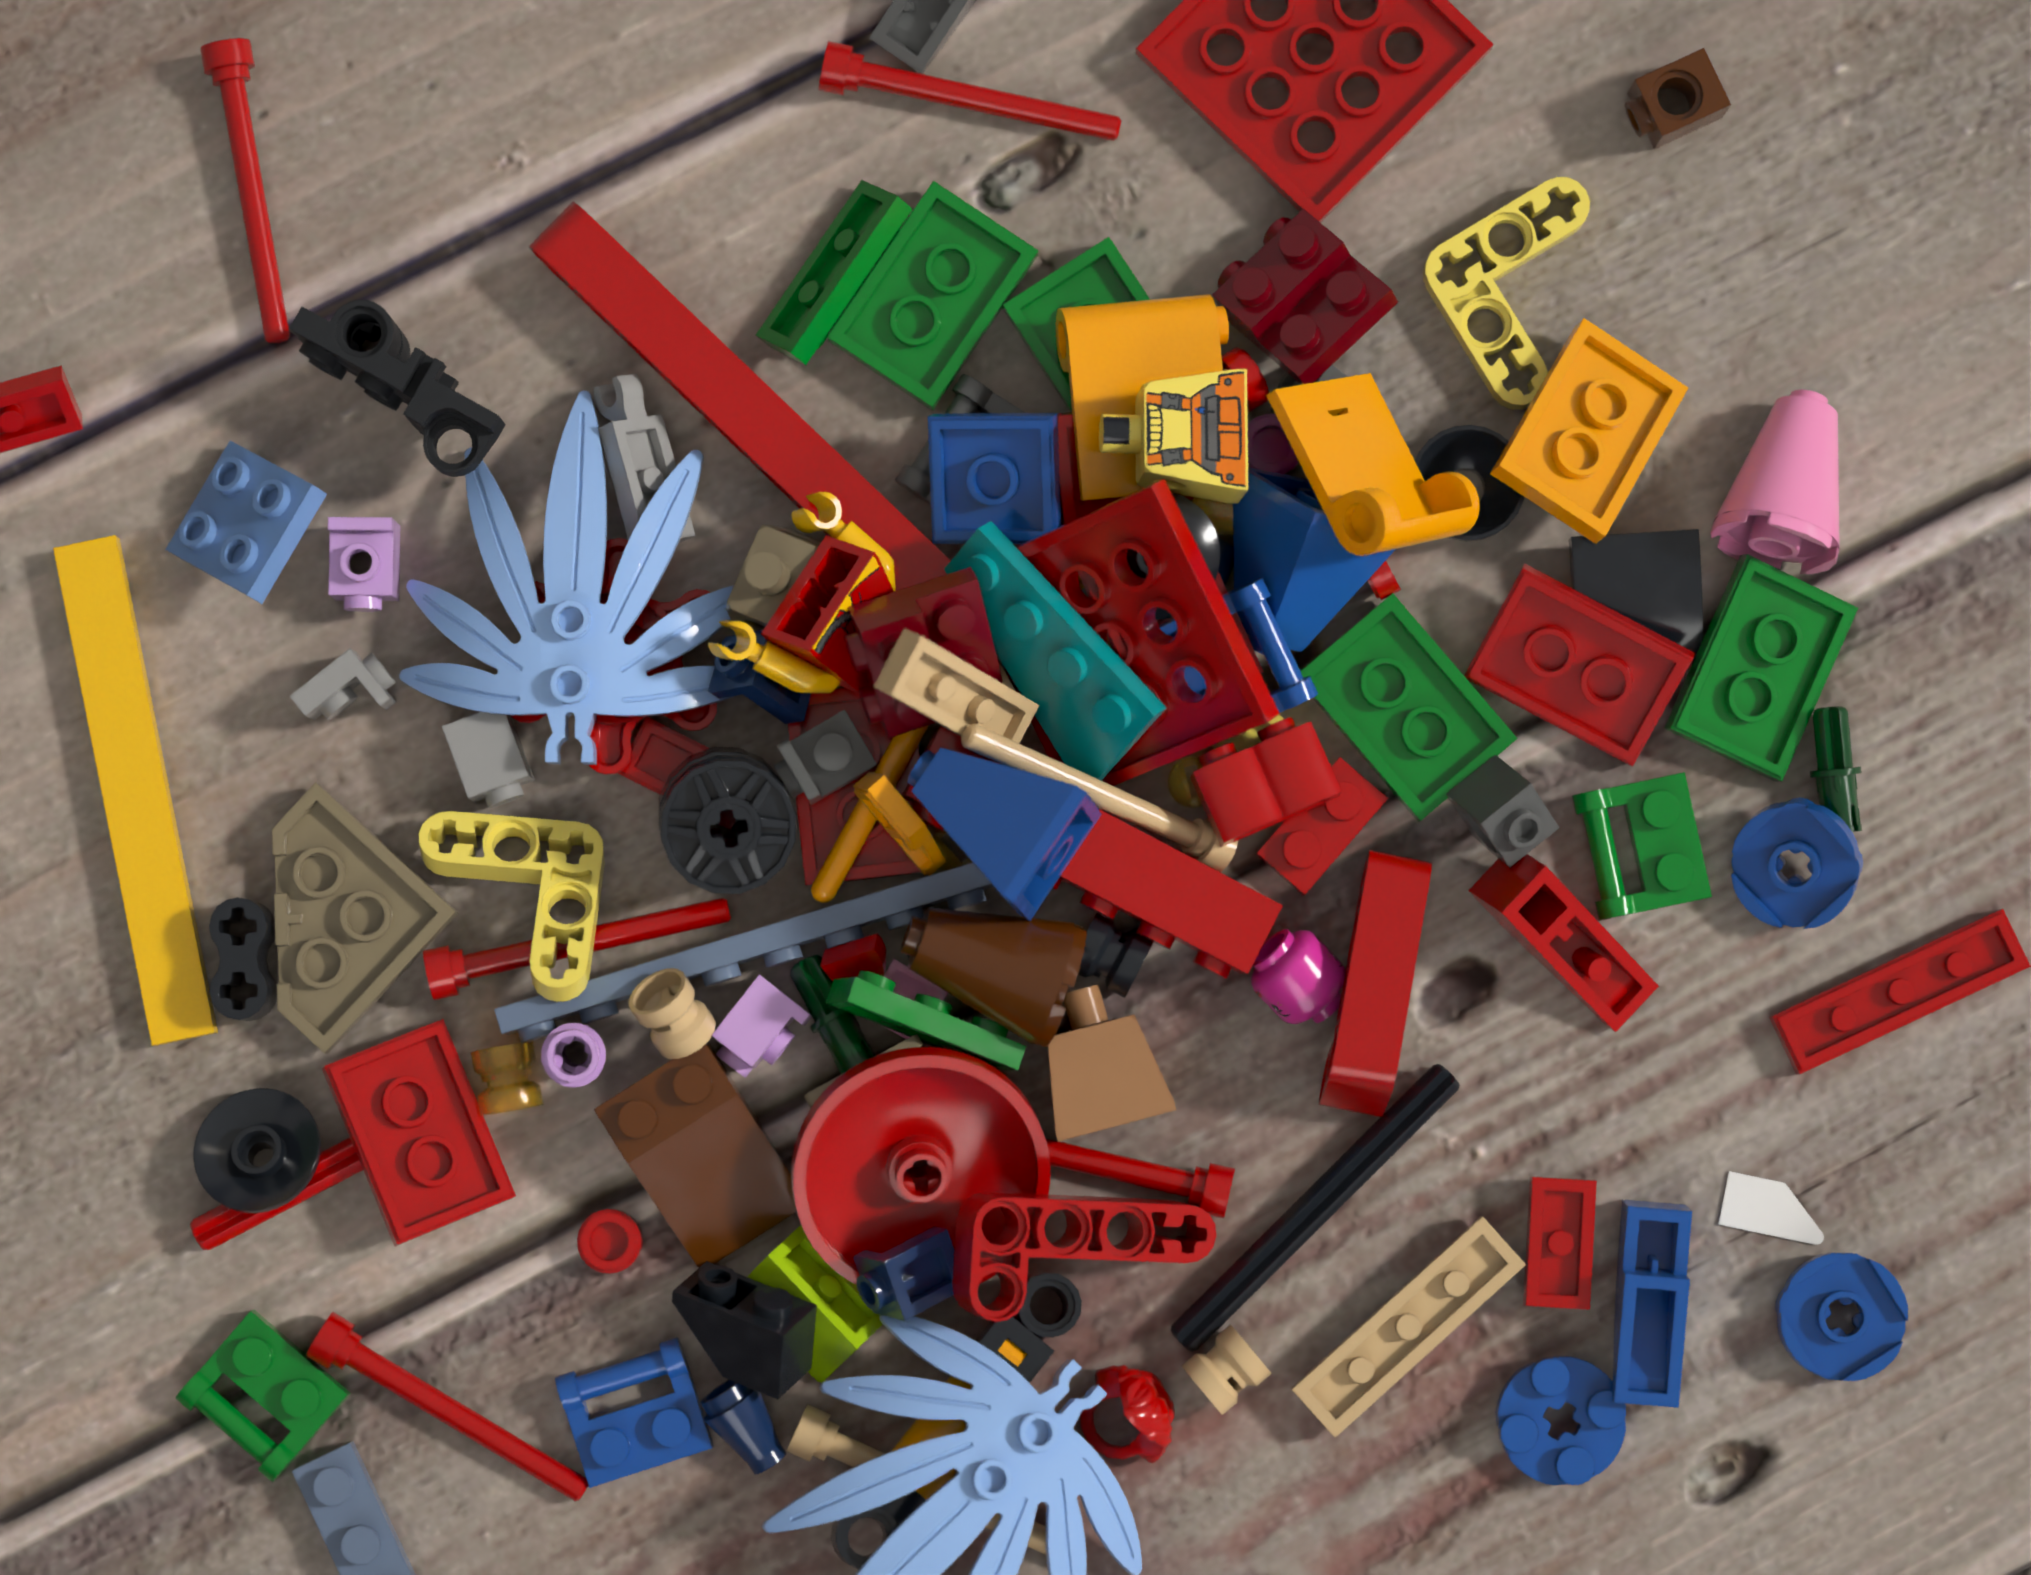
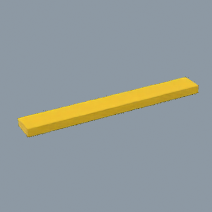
M112 535L55 547L53 551L152 1046H159L216 1034L218 1029L120 538Z

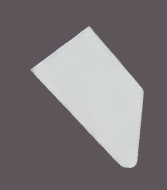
M1729 1171L1718 1225L1813 1245H1819L1823 1242L1824 1235L1785 1183Z

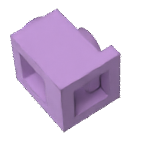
M328 517V530L330 531L328 595L336 601H344V610L353 612L382 611V601H399L400 525L392 517ZM360 552L370 554L372 558L371 568L364 574L352 573L350 568L352 557Z
M758 975L714 1031L712 1036L723 1044L716 1055L746 1078L762 1059L772 1066L795 1037L787 1029L794 1019L805 1026L812 1018V1015L763 976Z

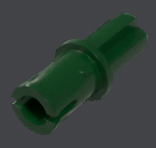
M1842 706L1818 708L1813 712L1818 770L1810 771V778L1816 777L1819 805L1837 814L1844 820L1852 832L1862 831L1856 774L1862 773L1861 767H1853L1848 711Z
M817 954L796 963L790 970V976L815 1021L810 1026L813 1033L819 1032L842 1075L852 1067L876 1055L867 1042L855 1015L826 1003L833 981L821 968L822 957Z

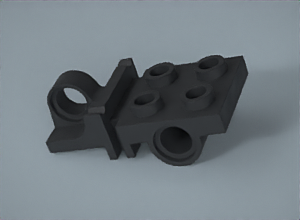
M369 300L348 302L335 312L330 322L301 307L289 327L293 334L303 343L299 352L308 357V362L339 380H342L348 371L357 376L355 383L365 389L364 393L395 411L398 410L402 402L407 404L408 406L403 414L419 433L424 435V453L429 462L442 474L459 477L474 471L497 441L506 425L498 414L456 392L455 389L459 382L454 377L444 373L447 366L442 361L436 358L433 359L416 347L410 355V346L406 336L386 310L375 302ZM366 339L372 342H377L380 339L379 343L369 351L364 352L361 348ZM460 429L467 432L471 437V452L465 460L459 463H446L437 454L438 440L445 432Z

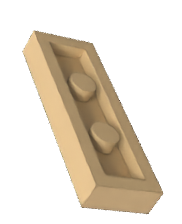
M905 628L874 685L878 690L961 737L966 727L975 723L1020 744L1039 707L1038 704L945 649Z

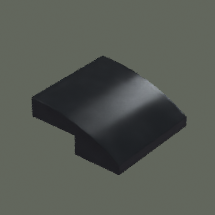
M1699 529L1609 534L1597 544L1584 536H1575L1568 540L1572 589L1695 653L1692 662L1694 661L1703 641Z

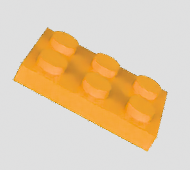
M1583 318L1573 328L1490 474L1597 544L1607 535L1686 394L1688 387Z

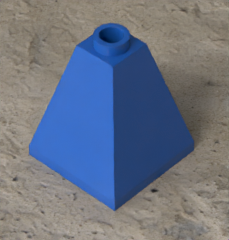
M1248 467V491L1238 504H1233L1234 589L1263 577L1271 594L1266 600L1290 650L1302 652L1396 549L1365 556H1358L1348 552L1338 541L1308 479ZM1243 610L1238 611L1237 614L1246 633L1249 635L1248 638L1254 651L1263 654Z
M940 748L936 754L930 750L926 751L917 761L908 777V783L914 786L911 790L913 794L1016 912L1028 921H1031L1102 815L1089 794L1076 785Z

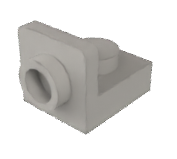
M349 648L291 694L290 698L306 717L315 720L323 714L327 720H331L347 709L358 698L353 689L361 683L382 708L389 709L396 703V700L387 689L396 682L373 653L362 659L357 652Z

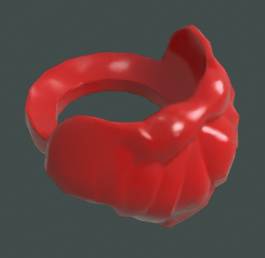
M1112 1365L1098 1369L1095 1373V1384L1099 1385L1107 1393L1101 1401L1121 1396L1125 1417L1140 1433L1132 1443L1124 1446L1112 1445L1104 1441L1094 1426V1412L1097 1407L1095 1405L1092 1408L1083 1409L1080 1414V1427L1086 1441L1096 1452L1107 1458L1125 1460L1138 1455L1149 1463H1155L1162 1457L1166 1447L1172 1442L1171 1423L1175 1417L1174 1403L1166 1392L1161 1380L1152 1372L1129 1368L1126 1365Z

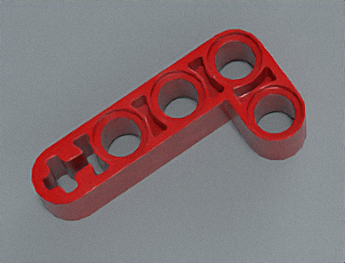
M1369 850L1367 853L1346 963V975L1342 986L1334 1037L1325 1063L1319 1105L1383 1117L1393 1092L1398 1071L1431 878L1432 862Z
M1002 1192L976 1193L966 1199L959 1208L956 1220L952 1284L954 1297L959 1306L971 1314L995 1322L1008 1320L1016 1315L1024 1305L1027 1291L1029 1257L1165 1263L1198 1262L1206 1257L1214 1247L1217 1236L1215 1223L1210 1214L1202 1208L1167 1199ZM999 1207L1004 1214V1228L999 1236L987 1241L982 1233L981 1225L983 1218L988 1211ZM1062 1210L1067 1222L1065 1233L1059 1240L1050 1243L1045 1236L1044 1227L1046 1220L1053 1212ZM1123 1212L1128 1221L1127 1234L1121 1242L1111 1245L1107 1238L1108 1223L1113 1216ZM1183 1223L1187 1224L1186 1236H1177L1175 1240L1155 1234L1154 1224L1162 1227H1179ZM996 1272L1001 1284L1000 1293L995 1301L988 1305H982L978 1299L977 1292L979 1283L986 1275Z

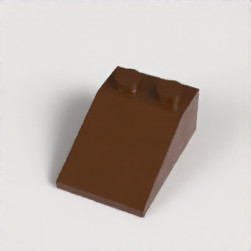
M709 1041L701 1049L689 1056L670 1060L594 1109L627 1164L698 1268L706 1261L716 1264L797 1212L790 1170L716 1055Z

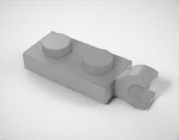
M637 374L615 376L612 378L613 384L594 387L596 406L599 412L611 421L598 428L628 540L652 497L676 467L663 415L647 416L643 401V388ZM690 514L679 543L696 536Z

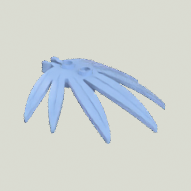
M586 390L579 392L561 436L550 479L543 543L546 597L544 603H539L528 555L513 514L489 468L482 460L474 471L465 475L471 521L484 565L500 601L521 635V640L516 644L512 643L485 616L447 591L414 579L409 580L406 585L408 592L421 611L447 638L476 659L497 669L498 673L491 674L478 668L460 664L430 663L403 669L399 674L400 680L431 698L463 709L500 715L547 714L552 730V735L547 740L545 748V762L547 764H561L560 750L563 743L568 740L569 717L571 715H575V738L582 745L581 763L584 765H597L596 744L590 736L597 715L652 716L670 714L704 707L731 698L718 699L708 691L715 666L683 667L660 672L652 676H647V673L677 659L709 639L724 627L719 623L720 621L731 620L726 610V604L733 586L713 591L682 605L655 623L633 644L627 645L624 642L626 634L653 595L676 550L695 498L704 456L701 451L692 450L669 474L652 497L624 549L612 582L608 600L605 604H601L600 598L607 541L606 476L596 411L592 396ZM472 447L465 451V459L470 454Z
M880 1315L879 1318L882 1324L914 1354L945 1374L970 1384V1390L924 1378L872 1375L824 1381L819 1386L820 1391L844 1402L890 1415L929 1420H962L966 1424L965 1430L915 1443L855 1466L800 1496L764 1521L762 1525L765 1532L776 1533L844 1519L896 1500L930 1483L949 1470L955 1469L956 1475L914 1510L875 1550L855 1575H941L975 1540L996 1513L1000 1515V1519L985 1542L968 1575H1017L1030 1539L1037 1506L1041 1502L1046 1505L1048 1575H1086V1542L1081 1512L1077 1501L1078 1495L1081 1498L1094 1531L1110 1555L1130 1575H1139L1142 1571L1140 1542L1128 1501L1115 1476L1103 1459L1081 1435L1073 1430L1082 1410L1097 1405L1107 1393L1099 1385L1091 1386L1083 1397L1070 1398L1056 1413L1054 1407L1070 1391V1379L1082 1368L1074 1359L1066 1360L1053 1376L1052 1386L1037 1393L1019 1372L985 1346L948 1327L914 1316L906 1321Z

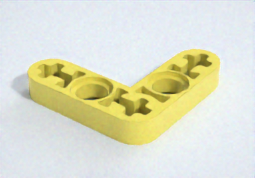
M1555 177L1543 182L1438 245L1430 253L1423 268V281L1428 293L1493 398L1500 405L1508 409L1522 410L1528 408L1548 371L1543 359L1495 281L1572 236L1582 227L1590 210V199L1586 189L1578 181L1569 177ZM1555 193L1560 200L1571 197L1575 201V205L1569 213L1572 221L1565 223L1564 219L1559 215L1552 217L1541 224L1539 231L1546 238L1538 241L1532 222L1520 210L1528 207L1530 216L1533 219L1548 208L1551 203L1549 194ZM1502 223L1516 226L1522 232L1524 238L1523 249L1511 257L1496 254L1488 242L1489 232L1494 226ZM1474 239L1481 259L1492 270L1483 273L1482 264L1479 261L1464 272L1462 276L1464 286L1457 288L1456 284L1451 280L1441 284L1436 277L1443 267L1441 259L1447 257L1452 264H1458L1470 257L1473 249L1466 243ZM1489 309L1496 312L1501 318L1503 333L1496 341L1482 343L1470 335L1467 324L1469 316L1474 311ZM1511 339L1519 347V349L1511 350L1508 357L1518 371L1529 368L1534 374V377L1528 383L1531 393L1523 395L1518 388L1511 389L1510 391L1504 388L1502 383L1508 377L1509 372L1501 357L1493 366H1490L1484 358L1499 353Z
M457 811L439 812L430 816L422 824L418 835L421 858L426 867L433 873L446 877L540 884L530 954L532 984L537 993L551 1001L563 1002L578 997L586 989L590 978L605 866L603 840L598 831L589 824L576 821ZM445 835H457L458 843L453 845L451 853H441L438 844L444 842ZM476 836H483L484 857L475 856L474 848H478ZM507 837H518L525 840L529 844L530 849L522 859L508 862L501 860L495 855V846ZM540 841H548L549 851L546 850L547 863L540 862ZM572 845L584 846L585 854L581 855L579 864L567 863L566 855L570 854ZM562 899L578 900L586 908L584 916L572 924L558 923L552 919L549 912L551 907ZM557 942L568 944L569 969L565 970L563 979L551 978L550 969L554 968L556 964Z

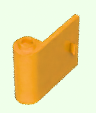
M1210 294L1058 308L1056 314V343L1062 370L1069 372L1080 500L1124 497L1144 488L1136 484V454L1100 453L1099 423L1101 414L1135 415L1136 395L1144 383L1223 371L1221 344H1227L1228 317L1225 307L1215 306L1214 299Z
M1371 373L1275 389L1267 395L1338 541L1348 552L1358 556H1365L1462 535L1468 532L1476 523L1480 504L1477 491L1472 482L1458 472L1440 473L1432 476L1427 481L1424 480Z

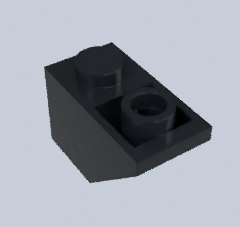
M708 1261L672 1291V1303L722 1377L779 1399L811 1369L817 1305L795 1297L786 1290L770 1287L740 1275L731 1268L715 1265Z

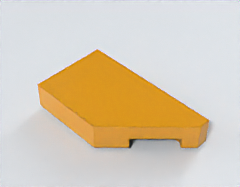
M869 771L853 785L855 788L853 792L924 876L926 874L931 876L946 862L925 823L884 775Z

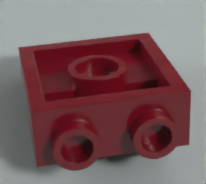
M1303 208L1293 219L1282 217L1272 223L1264 235V246L1247 262L1237 260L1230 263L1220 274L1218 289L1212 294L1217 305L1225 307L1228 322L1301 385L1316 381L1398 303L1392 289L1352 257L1344 242Z
M971 567L848 607L854 632L844 635L845 644L856 673L865 670L868 681L867 686L858 688L861 703L869 724L873 725L881 722L888 738L936 723L874 687L904 628L921 635L1004 684L979 582Z

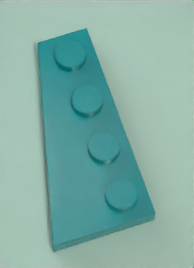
M990 521L974 532L944 570L947 574L968 567L972 568L979 582L995 651L1020 693L1039 705L1035 717L1064 764L1102 780L1167 707L999 528Z

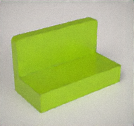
M802 1225L791 1233L747 1276L770 1287L786 1290L795 1297L817 1305L812 1367L808 1373L819 1383L824 1382L883 1325L879 1318L880 1315L875 1314L862 1300L857 1285L838 1274L821 1258L807 1238Z

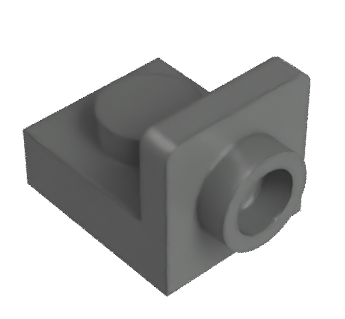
M845 709L790 742L787 739L778 744L777 747L784 759L773 765L791 797L794 798L804 792L811 805L877 767V763Z

